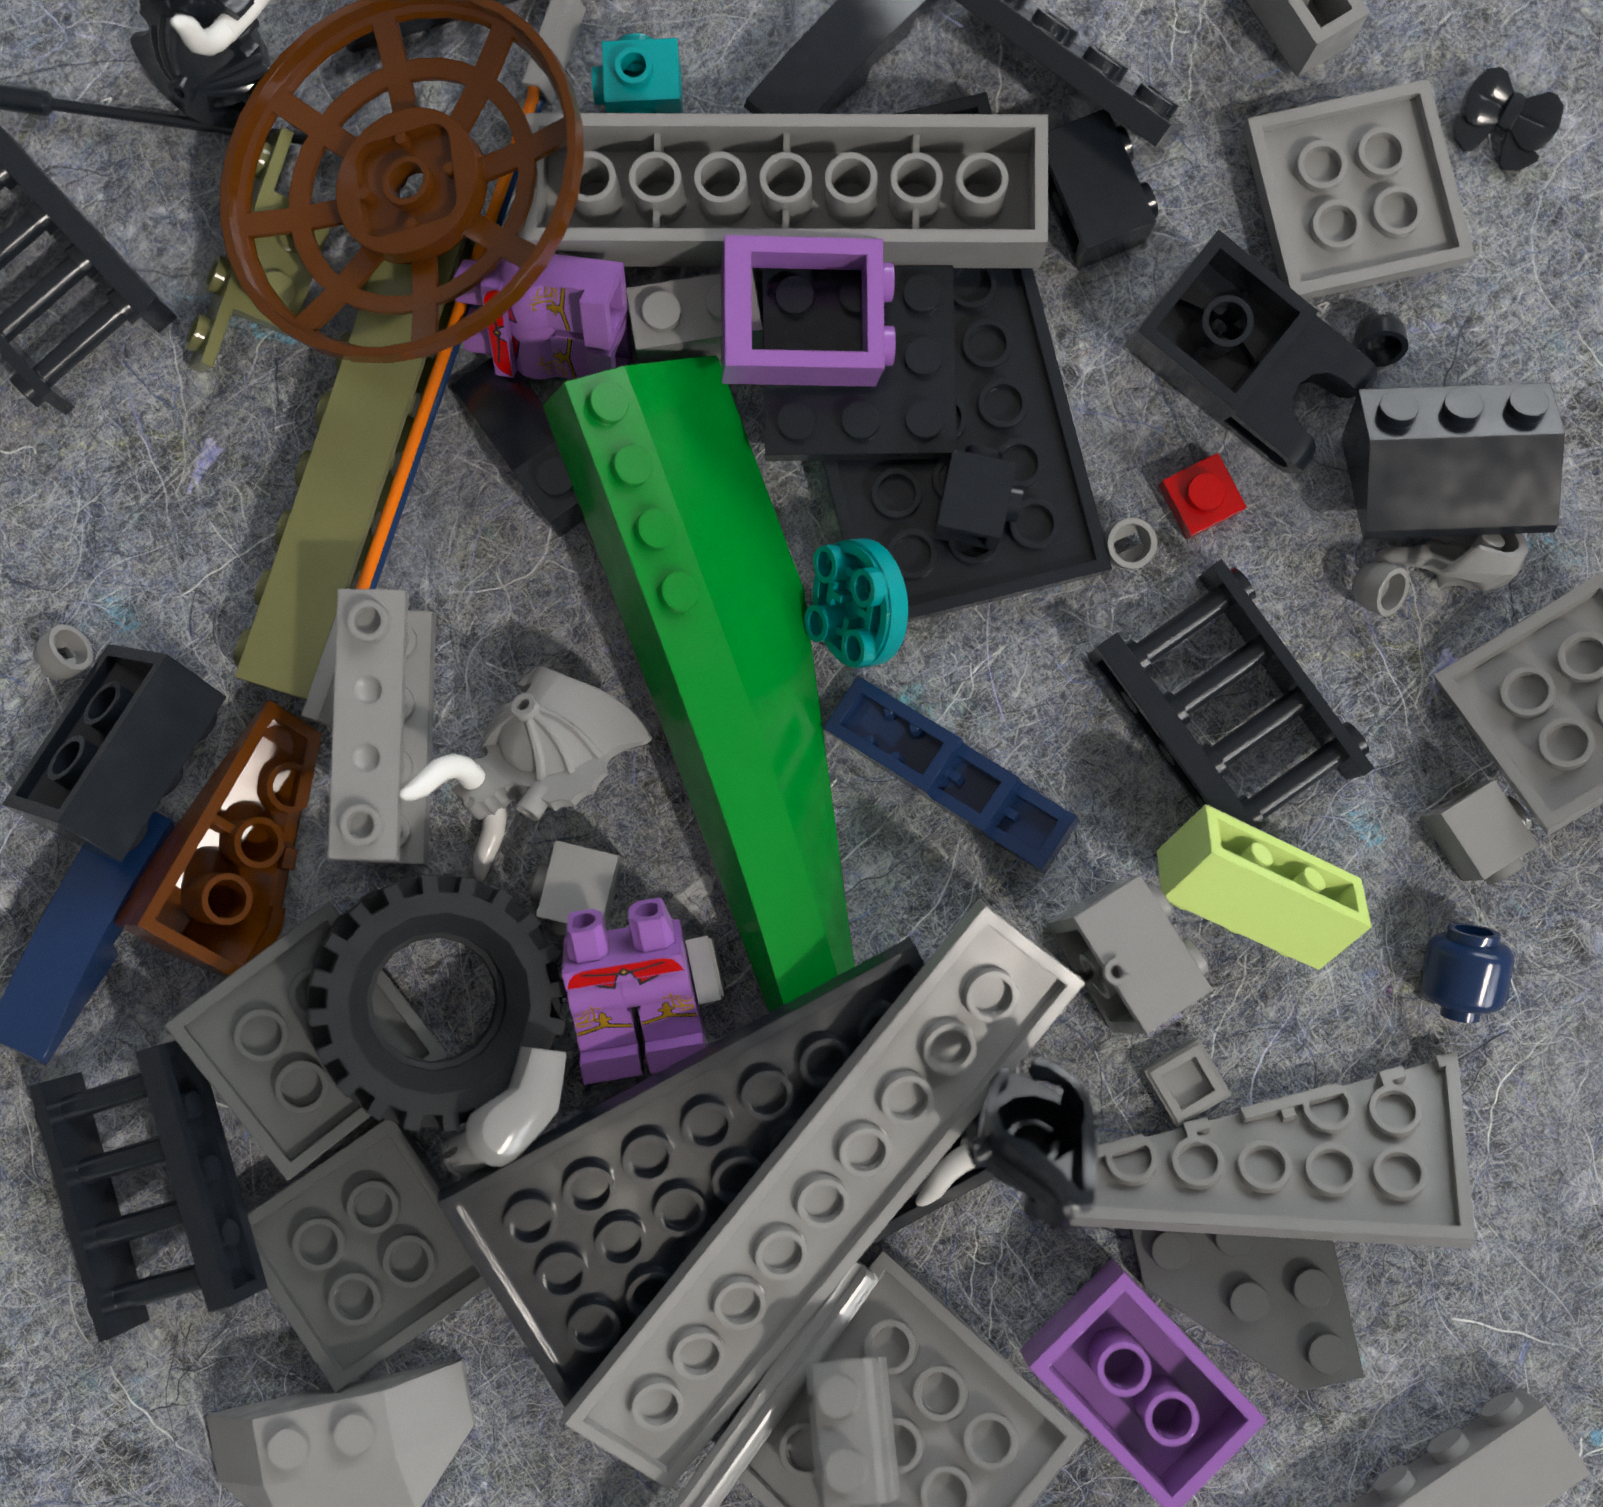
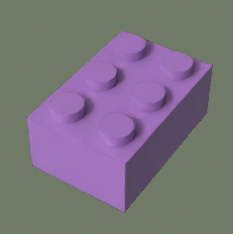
M1112 1258L1020 1349L1030 1370L1162 1507H1183L1268 1421Z

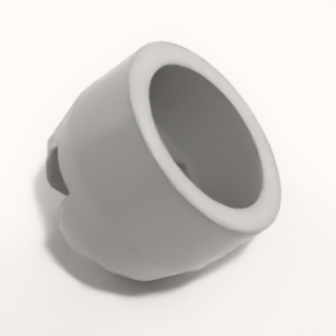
M1139 518L1119 519L1112 523L1104 534L1110 562L1119 568H1140L1153 558L1157 549V537L1154 529L1146 521ZM1136 532L1138 533L1141 540L1140 543L1123 548L1119 552L1115 551L1114 542Z
M1387 562L1369 563L1360 568L1353 578L1352 592L1354 598L1366 610L1382 616H1390L1401 607L1407 596L1409 575L1404 568Z
M60 624L40 637L34 645L33 658L43 668L41 670L43 675L54 680H66L76 676L91 665L93 650L88 639L78 629L70 625ZM64 650L69 659L65 660L59 652Z

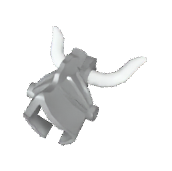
M536 666L516 684L525 693L516 696L512 702L500 705L494 712L493 719L488 723L484 732L486 737L481 744V751L487 754L486 757L477 758L473 761L470 757L451 753L434 759L400 790L399 796L403 800L413 801L428 796L449 779L455 778L459 781L461 785H457L453 792L475 819H483L482 830L473 854V874L478 882H482L488 874L505 834L506 805L508 802L515 801L517 797L523 795L516 808L524 816L534 821H539L548 807L554 811L566 806L575 807L582 798L595 793L600 782L609 775L607 764L612 757L632 747L645 745L652 740L646 725L625 704L594 686L543 666Z

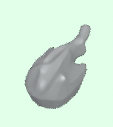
M1522 534L1438 536L1430 538L1442 543L1428 541L1413 546L1384 548L1377 553L1375 560L1377 562L1397 563L1429 570L1437 575L1438 588L1462 586L1467 589L1486 591L1495 590L1510 583L1523 567L1528 553V544Z

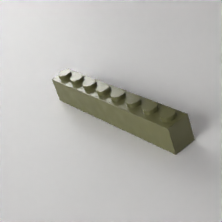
M464 237L455 247L438 257L439 286L453 280L463 259L470 260L475 242ZM384 260L361 287V290L384 296L412 295L411 264H396ZM455 300L439 306L438 332L446 329ZM359 310L352 332H345L340 341L366 347H383L411 342L412 314L379 315ZM437 353L424 358L389 364L358 363L335 357V364L339 371L332 391H325L316 410L315 423L319 427L312 450H305L296 468L295 483L299 486L292 509H286L282 513L276 527L275 543L279 547L271 570L265 569L256 586L254 600L255 604L259 606L252 627L242 632L236 644L234 652V663L238 665L235 674L236 678L301 700H307L337 614L338 589L356 588Z

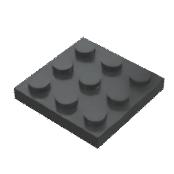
M327 902L164 1024L166 1029L287 1181L371 1116L336 1087L320 1062L307 1027L308 1015L305 992L313 967L312 960L317 948L321 947L332 927L330 926L340 916L331 902ZM381 970L376 981L372 1002L375 1023L386 1042L408 1057L425 1061L445 1059L448 1056L446 1051L385 972Z
M384 1120L247 1214L267 1282V1289L335 1393L489 1287L437 1204L438 1191L445 1188L444 1184L409 1131L403 1129L400 1124L389 1120Z

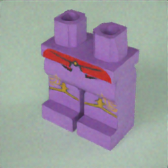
M554 254L546 269L516 304L492 325L464 341L465 351L492 355L495 374L514 378L516 372L519 371L523 376L532 379H547L557 376L574 380L630 365L633 353L629 315L626 314L628 303L624 263ZM463 259L454 278L469 269L476 260ZM502 259L487 277L474 288L456 298L455 301L483 306L508 284L520 268ZM470 308L467 316L478 309Z
M661 898L636 901L633 905L629 906L630 927L606 931L602 911L594 908L571 912L568 915L567 937L564 938L562 975L574 1020L584 1085L642 1075L641 1034L634 1006H638L650 1074L660 1072L707 1047L705 1023L701 1006L698 1003L690 961L683 940L680 919H671Z

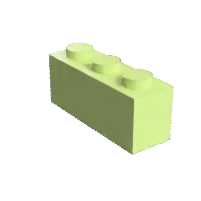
M1206 804L1157 850L1161 891L1170 903L1181 910L1190 911L1223 926L1232 933L1245 936L1277 951L1285 957H1291L1317 970L1324 967L1372 927L1361 878Z

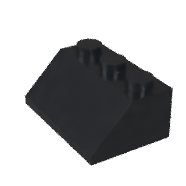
M1551 383L1358 390L1341 440L1363 539L1555 532L1559 524L1565 431Z
M108 644L2 805L93 853L122 862L126 854L135 849L144 839L148 830V820L161 799L171 793L180 782L183 775L182 766L196 744L205 739L213 730L217 722V711L226 699V696L168 654Z

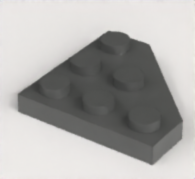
M1129 1229L1139 1280L1144 1288L1298 1390L1303 1391L1364 1378L1333 1241Z

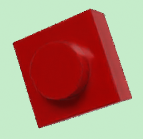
M1219 453L1162 480L1158 485L1186 540L1242 513L1247 508Z

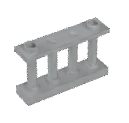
M338 589L328 859L360 860V863L376 864L429 863L431 793L428 796L407 801L400 798L399 792L432 761L436 614L432 611H408V591Z

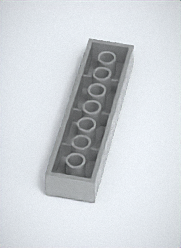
M526 113L532 134L563 117V113ZM580 113L583 123L584 163L579 196L567 231L554 254L623 262L624 267H721L724 235L883 239V262H893L894 266L953 265V268H1040L1048 244V115ZM567 145L537 161L534 198L523 227V239L534 245H537L550 221L562 187Z

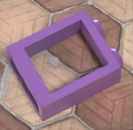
M724 235L721 253V383L876 387L885 366H893L895 358L894 326H884V302H892L895 273L893 262H883V239ZM751 268L861 270L862 352L752 349Z

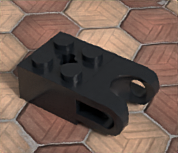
M1220 230L1199 250L1124 344L1125 347L1262 458L1285 473H1302L1314 457L1316 450L1315 439L1306 432L1294 416L1293 397L1299 384L1313 383L1330 391L1339 398L1350 399L1357 396L1359 389H1369L1377 379V368L1364 353L1316 315L1318 312L1316 308ZM1217 319L1222 320L1227 326V329L1222 333L1226 338L1220 339L1215 336L1209 325Z

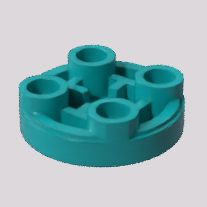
M868 538L842 540L834 544L818 547L813 556V569L815 572L812 591L813 605L806 609L804 615L805 629L809 638L816 643L824 642L837 660L851 668H865L888 662L899 650L908 622L907 592L903 576L896 561L884 546Z

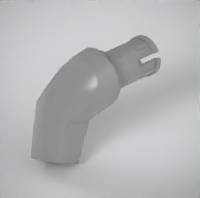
M520 1046L508 1089L473 1112L467 1121L466 1130L460 1134L453 1135L445 1142L442 1153H451L458 1149L457 1153L443 1160L450 1172L456 1176L466 1177L486 1164L502 1167L514 1161L531 1144L558 1111L566 1052Z

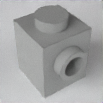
M1495 779L1469 785L1420 817L1462 881L1486 879L1490 885L1498 883L1519 871L1524 866L1520 857L1538 846L1529 832V829L1532 827L1529 815L1517 800L1510 796L1506 797Z
M555 840L549 865L540 863L537 868L530 896L531 901L539 902L536 916L552 920L549 932L567 937L568 915L571 912L593 908L602 911L605 927L607 928L624 857Z

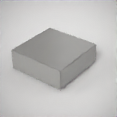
M707 935L685 940L698 1003L704 1004L721 1000L726 994L715 938Z
M1195 1037L1140 1069L1170 1122L1175 1127H1179L1232 1095L1201 1041Z

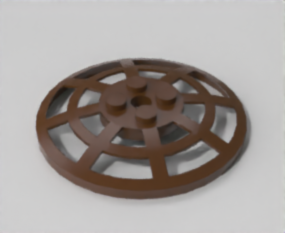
M358 0L339 8L307 29L279 55L269 71L263 75L255 86L238 117L225 155L220 183V223L226 253L239 284L257 309L294 340L321 354L358 363L389 364L424 358L456 346L492 325L525 295L546 269L567 231L579 196L584 163L583 123L574 88L560 60L527 21L504 4L494 0ZM450 18L482 25L490 29V32L475 66L463 61L443 57L408 60L399 23L415 19ZM374 32L383 68L368 74L351 85L328 106L323 114L293 95L302 82L331 55L357 38ZM513 42L525 50L546 74L560 102L563 113L562 118L533 134L520 104L506 87L497 80ZM420 81H446L461 84L465 88L449 116L435 109L418 107L413 83ZM388 91L392 113L370 124L358 137L342 128L345 122L363 105ZM487 100H489L505 117L515 143L483 156L480 147L469 133ZM279 116L307 135L292 174L289 208L252 212V191L257 164L267 136ZM567 145L562 187L550 221L537 245H534L519 237V234L525 225L534 198L537 161ZM328 149L343 159L336 182V199L311 204L315 176L321 159ZM518 170L515 198L504 226L501 227L480 215L486 199L488 182ZM414 174H423V182L420 189L413 196L401 199L400 190L405 186L408 178ZM344 225L349 234L362 245L361 249L339 275L335 273L324 258L315 238V230ZM292 234L294 245L302 263L315 281L325 289L298 316L286 307L270 285L257 255L255 238ZM464 237L487 249L484 255L464 273L439 286V256L455 247ZM502 259L520 268L508 284L481 308L449 328L438 332L439 306L455 300L474 288L498 266ZM384 260L396 264H411L412 295L384 296L363 291L361 287ZM346 304L356 309L379 315L412 314L411 342L383 347L359 346L335 340L319 332V330Z

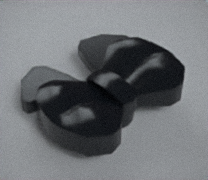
M1502 67L1489 68L1483 71L1466 90L1460 109L1461 116H1456L1452 120L1454 140L1464 152H1472L1497 126L1499 129L1507 131L1501 145L1498 165L1501 170L1519 171L1538 161L1539 155L1535 151L1544 148L1558 131L1564 105L1556 93L1546 92L1527 98L1522 93L1514 92L1508 71Z

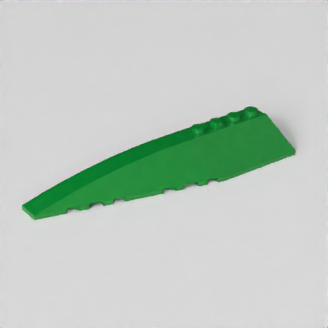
M717 355L626 365L566 381L546 401L543 408L770 1013L855 967L812 644L804 624V615L807 609L805 591L728 384L721 383V365Z

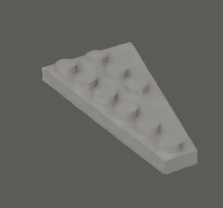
M1458 1051L1437 1056L1431 1063L1403 1069L1402 1066L1379 1071L1377 1077L1341 1086L1337 1082L1242 1107L1239 1113L1209 1121L1207 1117L1183 1123L1182 1128L1148 1137L1139 1134L1097 1145L1094 1206L1092 1210L1084 1213L1072 1206L1074 1218L1070 1221V1226L1470 1249L1475 1242V1229Z

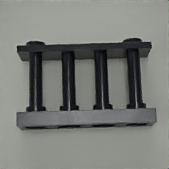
M0 125V191L5 186L11 191L19 184L31 197L23 205L27 211L0 234V271L45 231L52 235L60 229L72 242L64 249L68 256L0 315V354L17 371L10 378V381L33 405L39 407L44 402H47L67 415L75 406L57 388L56 382L127 320L133 325L139 318H142L160 333L177 316L21 145ZM100 273L113 287L105 295L109 301L36 364L14 339L86 275L92 280Z
M1222 559L1198 577L1209 591L1200 599L1137 643L1133 640L1125 643L1117 632L1087 655L1198 810L1206 804L1261 830L1266 826L1265 818L1335 768H1338L1346 780L1365 776L1375 769L1366 757V754L1369 753V747L1364 737L1349 722L1341 723L1252 601L1256 598V594L1247 577L1235 567L1229 569ZM1225 613L1246 644L1177 693L1172 694L1167 691L1162 694L1148 675V673L1153 671L1152 663L1219 615ZM1262 664L1284 695L1213 746L1207 743L1200 746L1185 726L1191 721L1189 715ZM1300 716L1322 747L1252 797L1247 798L1242 795L1237 798L1223 778L1228 774L1227 766Z
M176 1040L135 1052L140 1073L90 1089H86L82 1072L29 1086L35 1108V1119L41 1130L87 1298V1309L93 1320L98 1342L110 1340L149 1321L147 1304L202 1290L209 1313L231 1307L268 1288L211 1084ZM148 1098L159 1136L104 1152L94 1114ZM166 1161L176 1200L121 1216L111 1177ZM184 1225L194 1264L139 1279L128 1241Z

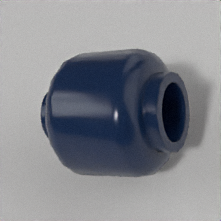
M1451 923L1447 925L1446 932L1438 933L1429 939L1421 978V990L1427 999L1441 1006V1016L1462 1023H1477L1480 1021L1481 1014L1497 1012L1506 1005L1515 959L1511 949L1500 942L1501 934L1496 930L1474 924Z

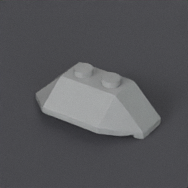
M463 1358L351 1382L336 1393L332 1387L217 1411L206 1416L218 1482L247 1507H422L476 1423Z

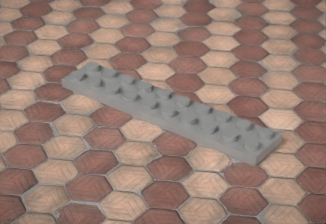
M978 898L563 1410L564 1425L670 1490L982 1110L985 1098L990 1090L989 1082L996 1072L1007 1067L1011 1073L1082 988L1085 984L1083 979Z

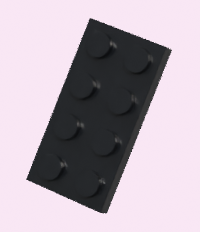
M955 0L1153 146H1170L1185 125L1173 116L1179 107L1176 102L1150 84L1146 86L1141 83L1136 89L1127 83L1123 78L1129 69L1101 48L1095 49L1090 45L1086 51L1079 48L1073 43L1079 32L1052 12L1048 11L1046 13L1042 9L1037 8L1033 14L1023 7L1027 0Z

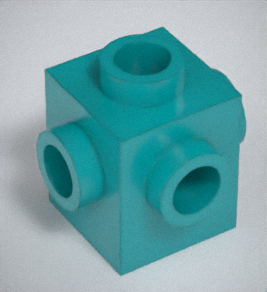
M631 33L619 37L617 41H602L603 66H592L591 69L595 106L605 105L607 113L684 114L682 68L678 38L653 39L646 34Z

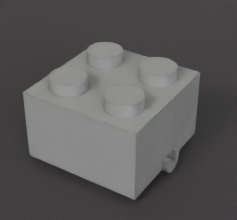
M1141 875L1105 885L1046 923L1047 928L1073 967L1072 970L1077 974L1083 969L1085 972L1090 971L1091 976L1088 980L1084 981L1085 984L1082 987L1086 988L1113 1033L1147 1034L1213 991L1204 976L1209 971V968L1202 953L1191 940L1187 938L1181 940L1168 917L1172 916L1173 911L1166 896L1153 882L1146 884Z

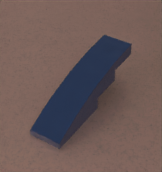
M859 676L856 677L823 727L826 732L1043 874L1047 872L1079 823L1076 815L1023 784L1018 776L968 747L960 737Z
M153 812L148 820V830L144 839L135 849L126 854L122 862L93 853L83 847L80 849L47 906L1 999V1045L45 1066L48 1064L117 958L118 954L113 944L123 929L113 923L148 864L175 828L171 819Z

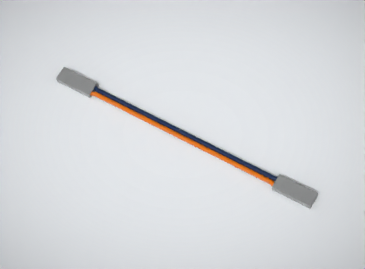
M550 0L539 32L540 37L560 60L564 70L566 69L586 11L581 0ZM530 57L522 80V84L527 89V96L522 108L525 116L526 113H541L544 105L553 106L556 94L546 74ZM512 137L510 144L515 143L514 137ZM518 170L498 178L485 214L487 219L501 227L518 180ZM475 243L470 260L478 261L487 249ZM455 301L446 329L465 318L470 308H473L474 305ZM461 343L437 352L355 589H376ZM337 614L301 714L308 719L333 727Z

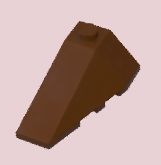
M271 700L264 701L148 864L113 924L172 956L224 978L275 942L283 927L286 908H282L286 884L289 871H294L298 850L294 849L301 811L308 805L322 733Z

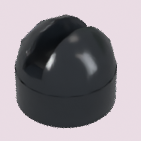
M1385 312V314L1379 315L1371 313L1363 318L1356 328L1355 347L1364 353L1376 367L1392 365L1402 359L1407 353L1408 339L1406 328L1401 319L1393 313ZM1383 336V342L1373 343L1374 338Z

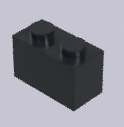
M1104 109L1048 131V203L1077 270L1144 244L1156 223L1155 218L1158 216L1157 201L1152 188L1146 181L1139 182L1131 162L1134 159V152L1127 131L1122 125L1116 127L1110 113Z

